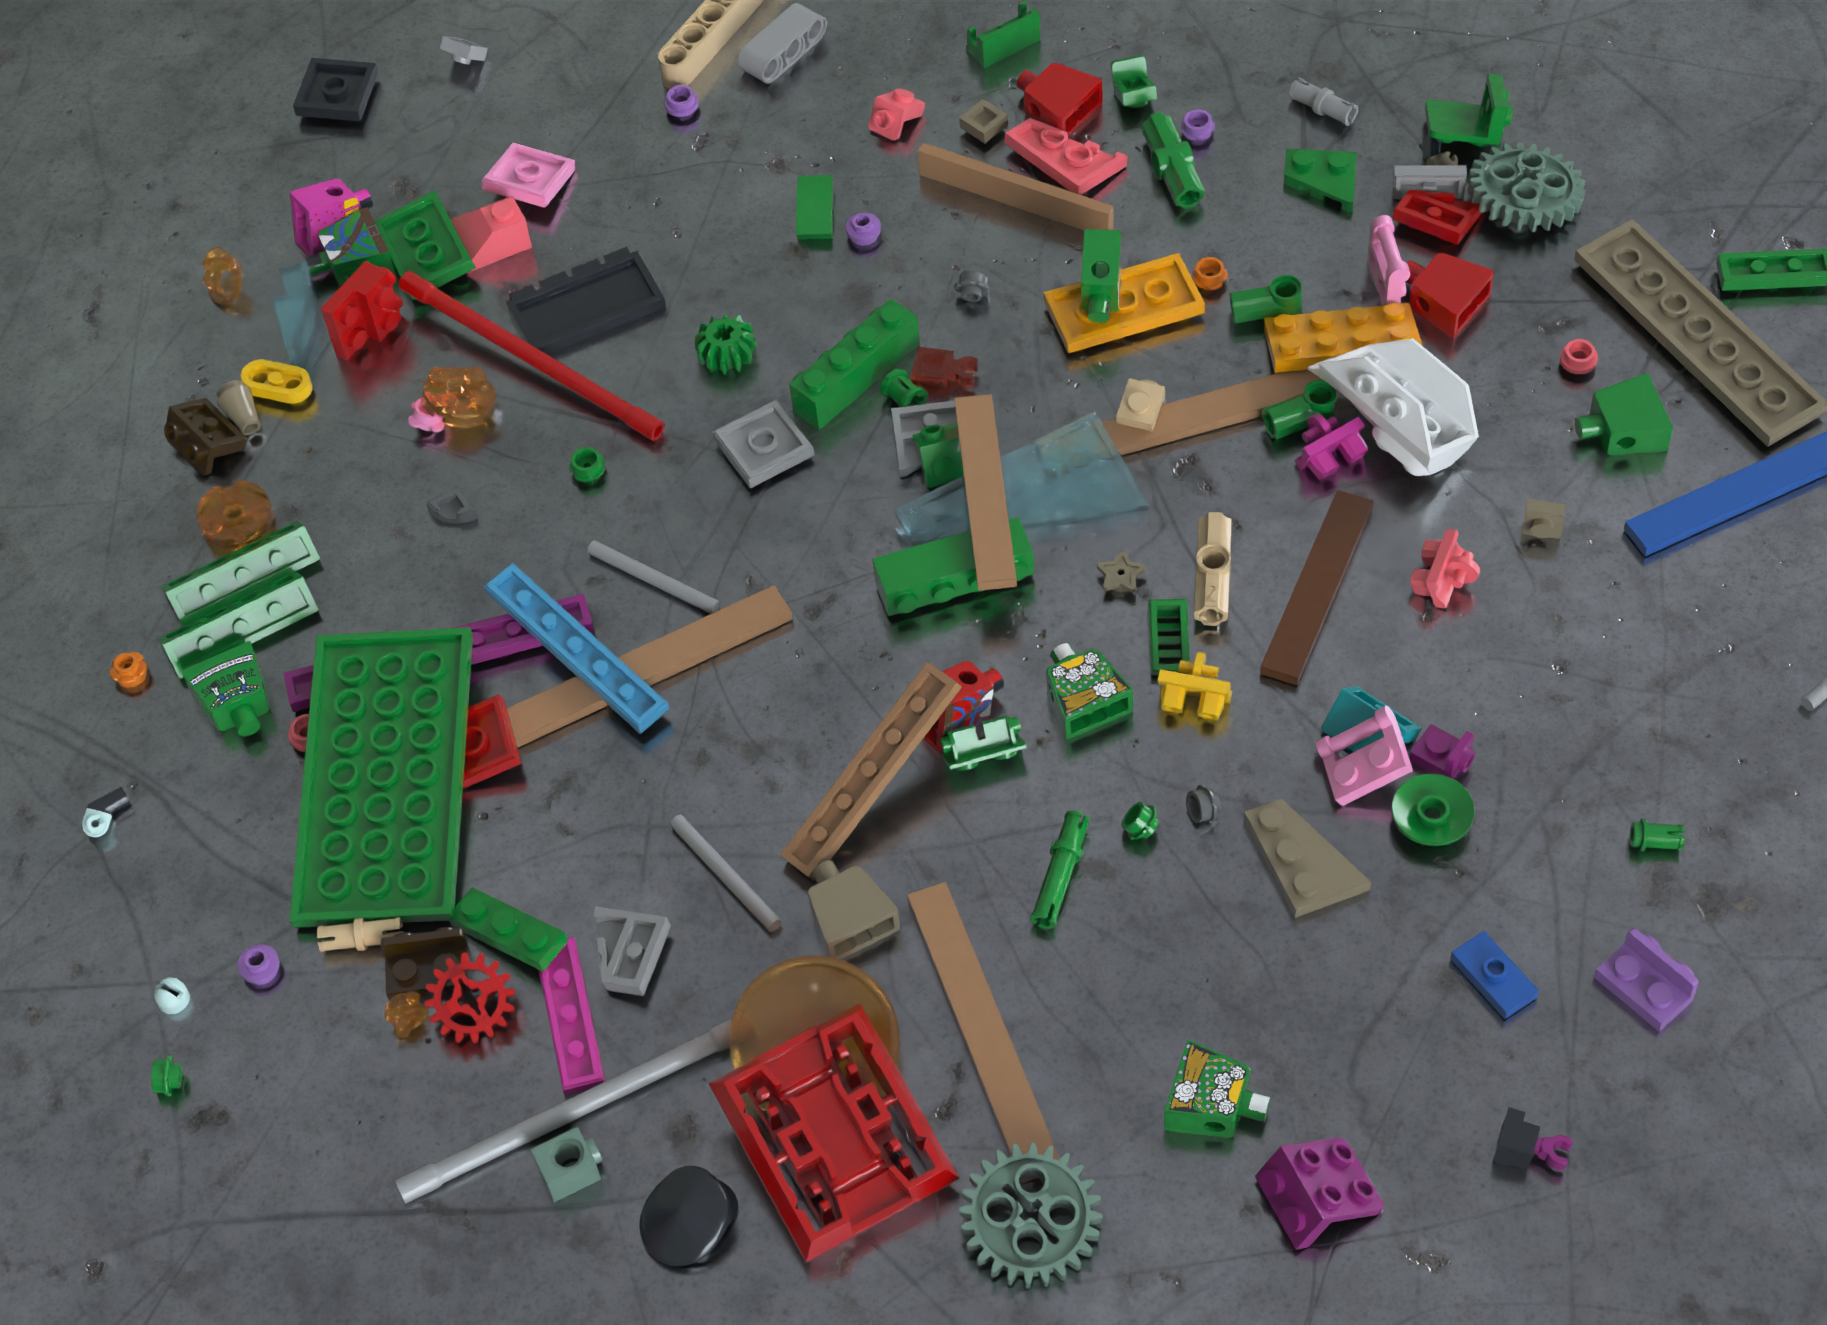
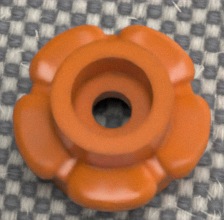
M1215 257L1202 258L1197 262L1192 272L1195 285L1205 290L1220 288L1222 282H1226L1228 278L1223 262Z
M138 652L119 654L112 660V667L109 669L110 677L126 688L138 686L145 680L147 675V663L143 661V655Z

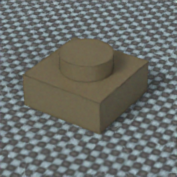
M981 99L959 117L960 128L985 144L1008 125V114L988 101Z
M1527 499L1522 534L1533 535L1538 538L1561 539L1566 504Z

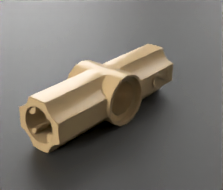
M1208 512L1207 515L1198 519L1194 619L1199 620L1204 625L1218 626L1219 623L1228 621L1232 519L1227 518L1220 512Z

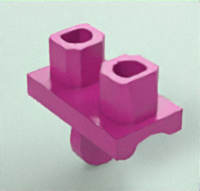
M1318 413L1312 415L1307 421L1309 430L1302 433V438L1306 443L1314 439L1316 441L1303 447V455L1296 458L1295 463L1300 470L1308 466L1320 481L1339 468V464L1331 454L1332 452L1339 449L1348 464L1355 462L1365 455L1368 448L1360 435L1365 425L1357 417L1332 431V429L1339 426L1336 417L1332 416L1326 420Z

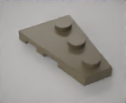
M1282 798L1244 812V822L1295 918L1370 890L1371 881Z

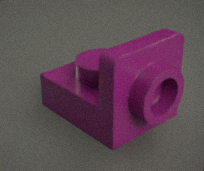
M1430 724L1411 749L1409 760L1433 774H1440L1454 779L1459 771L1465 773L1474 761L1476 751L1472 749L1475 735L1466 731L1463 737L1458 739Z

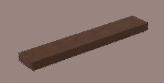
M1340 490L1336 491L1260 666V674L1298 685L1371 514L1374 500Z

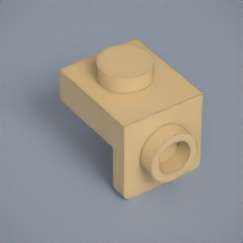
M1129 378L1116 415L1117 423L1153 432L1161 405L1166 404L1165 386H1160L1148 379L1139 381Z

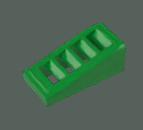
M1148 599L1147 622L1151 676L1159 675L1160 669L1183 673L1178 672L1179 664L1159 665V658H1181L1183 661L1190 662L1187 599ZM1178 618V623H1157V619ZM1179 631V636H1158V632ZM1180 644V650H1158V645Z

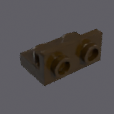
M207 398L169 406L167 421L164 426V435L203 476L211 474L215 457L245 450L247 438Z
M442 927L434 932L419 934L399 933L393 937L382 938L381 949L385 956L387 998L391 1002L434 996L433 993L425 989L426 984L437 985L439 981L433 973L434 969L445 973L448 970L446 959L450 958L456 965L460 964L462 953H467L470 959V948L463 929ZM465 971L467 979L471 980L470 971ZM451 980L445 986L443 995L453 993L455 986ZM463 982L460 983L463 992L471 991L469 988H466Z

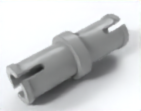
M1302 78L1295 80L1290 87L1289 97L1311 107L1313 112L1320 116L1326 114L1349 126L1358 114V106L1335 96L1334 91L1329 88L1321 89L1304 81Z

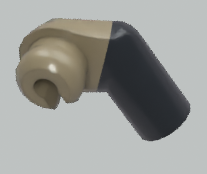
M1429 133L1425 136L1422 155L1424 164L1458 165V159L1455 154L1449 158V151L1441 153L1442 142L1430 137Z

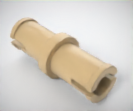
M400 917L367 922L363 918L354 919V923L318 926L317 938L335 937V939L318 942L320 952H326L329 950L356 948L357 951H365L368 949V946L381 945L382 938L404 933V931L386 932L387 930L400 929V927H403V923Z

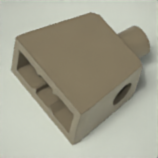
M829 860L818 864L814 868L812 875L818 884L810 887L807 893L815 924L831 964L901 930L896 905L861 867L853 866L840 873L833 861Z

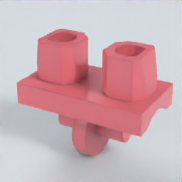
M1446 529L1442 540H1425L1421 557L1425 566L1432 567L1431 569H1414L1410 578L1414 594L1431 596L1435 608H1447L1454 587L1462 588L1464 583H1473L1480 574V567L1473 561L1474 555L1458 545L1457 538L1459 534L1457 530Z

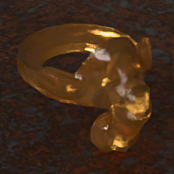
M213 247L205 254L203 260V267L207 272L204 274L202 282L208 286L209 294L215 302L229 304L239 296L242 287V264L232 254L224 251L223 248ZM226 270L233 272L235 276V286L233 291L227 296L223 295L220 290V279Z

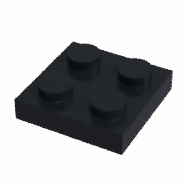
M311 58L293 104L295 115L361 121L378 75L376 63Z

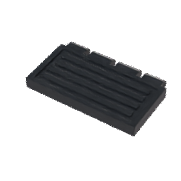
M624 247L603 255L604 264H601L598 258L571 268L573 275L571 277H568L566 272L562 271L539 280L540 289L535 290L533 284H529L509 292L510 301H507L506 304L524 341L542 352L550 354L666 308L665 298L638 251L630 253L629 249Z

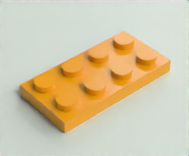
M1179 253L1122 269L1119 311L1110 312L1109 320L1104 323L1090 321L1088 319V311L1082 309L1081 281L1043 292L1045 306L1068 354L1205 313V302Z
M1389 303L1383 306L1352 307L1350 309L1334 311L1319 310L1313 313L1281 314L1276 317L1264 318V332L1275 373L1308 370L1307 367L1338 357L1369 344L1413 338L1422 345L1409 303Z

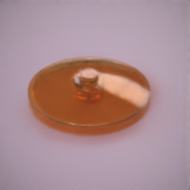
M811 955L791 958L761 973L752 981L739 999L731 1020L729 1033V1050L732 1066L735 1070L757 1056L858 1004H861L896 1065L900 1047V1033L896 1013L880 985L855 965L827 956ZM852 1036L842 1041L865 1084L873 1082L879 1095H881L884 1090L877 1078L874 1077ZM847 1059L838 1063L845 1079L847 1076L845 1066L849 1064ZM767 1101L759 1106L767 1112L766 1108L771 1105Z

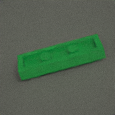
M1827 248L1718 254L1716 264L1722 291L1827 286Z
M473 887L456 905L453 918L449 920L452 927L456 929L461 928L464 933L543 972L568 942L563 931Z

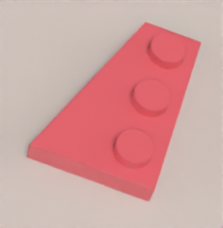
M1032 118L1005 132L1004 144L1067 190L1082 195L1127 167L1128 155L1116 152L1113 156L1100 151V145L1089 140L1085 144L1068 138L1067 132Z

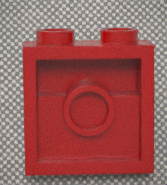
M365 261L320 308L336 356L347 361L357 350L363 347L369 337L381 342L389 332L398 326L399 321L402 319L399 309L403 306V301L393 290L392 285L396 282V278L389 269L382 266L378 267Z

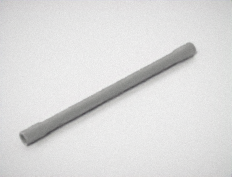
M742 1013L711 1028L704 1035L437 1163L423 1166L396 1179L395 1182L405 1204L441 1187L443 1183L706 1056L724 1051L753 1037L754 1032L746 1015Z

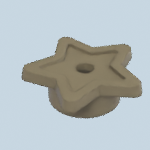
M1120 551L1113 561H1103L1097 564V569L1105 576L1104 591L1112 590L1119 593L1130 591L1134 593L1137 590V577L1147 571L1144 564L1131 562L1125 551ZM1123 571L1124 574L1119 575L1118 572Z

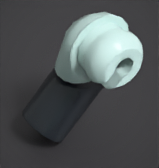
M122 787L88 804L82 822L83 831L88 836L100 837L105 834L109 828L113 813L131 804Z

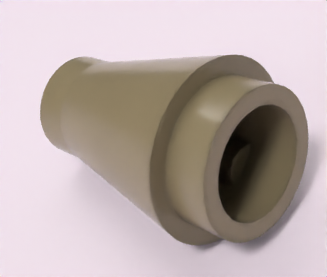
M239 380L230 381L222 385L217 391V405L234 422L243 435L256 433L262 424L257 415L250 387L244 385Z

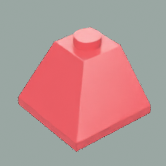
M513 196L505 197L451 218L459 237L476 267L469 272L532 248L526 219Z

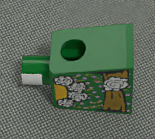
M1068 643L1058 645L1052 650L1050 657L1054 665L1049 666L1046 670L1047 691L1066 741L1133 712L1132 687L1099 650L1090 649L1076 655L1072 646Z
M1187 1040L1164 1110V1130L1231 1138L1235 1136L1241 1116L1265 1122L1271 1097L1248 1091L1251 1069L1246 1064L1194 1041Z

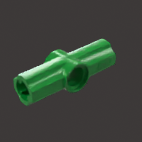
M1162 112L1151 114L1142 123V133L1151 150L1155 174L1159 180L1164 179L1175 205L1182 206L1183 209L1195 207L1204 198V188L1194 169V157L1191 147L1187 141H1181L1170 116H1166Z

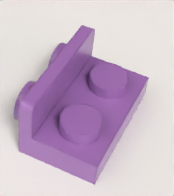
M1634 927L1627 933L1625 943L1596 969L1594 975L1595 979L1659 1032L1693 1001L1699 983L1692 970L1686 964L1676 962L1662 950L1660 944L1653 937L1642 934Z

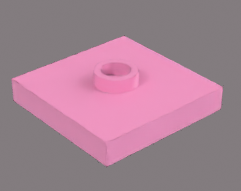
M512 143L482 179V190L506 197L513 196L516 200L545 208L575 171V160Z

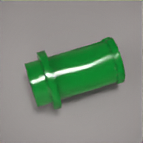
M1641 818L1639 822L1631 823L1630 845L1631 847H1638L1639 851H1645L1646 848L1682 851L1685 835H1680V833L1685 832L1684 825L1648 823L1645 818Z

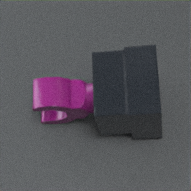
M1508 1107L1493 1162L1505 1166H1514L1527 1171L1533 1154H1536L1540 1159L1545 1160L1551 1168L1560 1171L1565 1170L1568 1159L1557 1156L1554 1153V1149L1570 1151L1573 1140L1563 1135L1552 1138L1538 1137L1540 1126L1524 1122L1526 1112Z

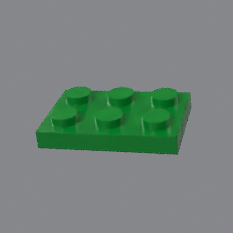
M435 190L374 221L400 277L405 272L412 271L438 288L476 268Z

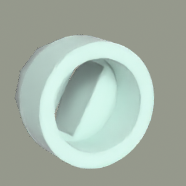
M169 977L161 980L156 986L154 1000L162 1012L176 1014L186 1008L190 1000V994L183 982L177 978ZM173 990L178 992L179 995L176 997L168 991Z

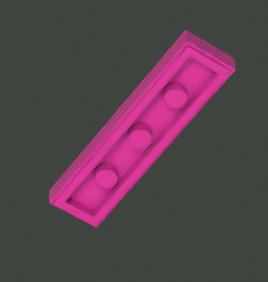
M575 937L568 938L566 945L545 971L539 970L562 1090L565 1097L585 1092L605 1082Z

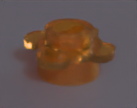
M416 991L397 994L386 1005L385 1020L395 1027L394 1034L399 1038L408 1036L410 1030L418 1027L428 1016V1008L420 1004V995Z

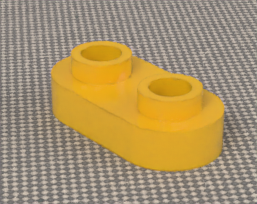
M259 359L248 363L241 371V380L244 385L250 387L253 396L294 404L308 398L313 389L308 372L298 366Z

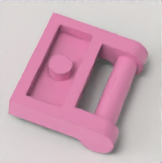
M1387 215L1378 216L1371 222L1367 259L1382 306L1389 303H1401V297L1406 296L1405 281L1411 275L1408 264L1401 259L1393 235L1395 228L1392 218Z
M1387 705L1376 710L1375 716L1332 738L1325 736L1315 743L1317 751L1323 759L1335 801L1342 806L1413 771L1396 717ZM1381 730L1383 731V738L1340 759L1338 752Z

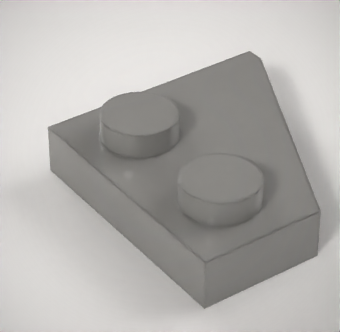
M955 400L891 408L900 477H905L921 468L918 449L913 442L912 435L920 433L923 428L930 425L945 426L956 423Z
M596 906L594 918L597 922L599 933L597 947L602 960L600 964L602 984L609 991L644 996L671 928L669 920L663 916Z

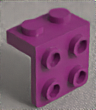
M1341 1137L1282 1145L1255 1175L1257 1182L1295 1249L1309 1247L1331 1222L1377 1215L1384 1208L1383 1201L1357 1159L1353 1149Z

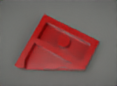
M1409 190L1394 208L1392 220L1458 245L1483 212L1480 213L1478 211L1480 203L1475 204L1471 201L1455 200V193H1430L1422 190Z

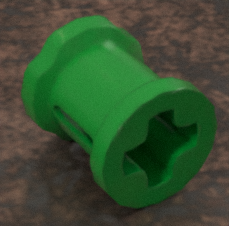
M897 368L892 370L880 384L881 394L892 398L899 407L922 405L927 402V391L921 386L916 387L909 380V375L904 369Z

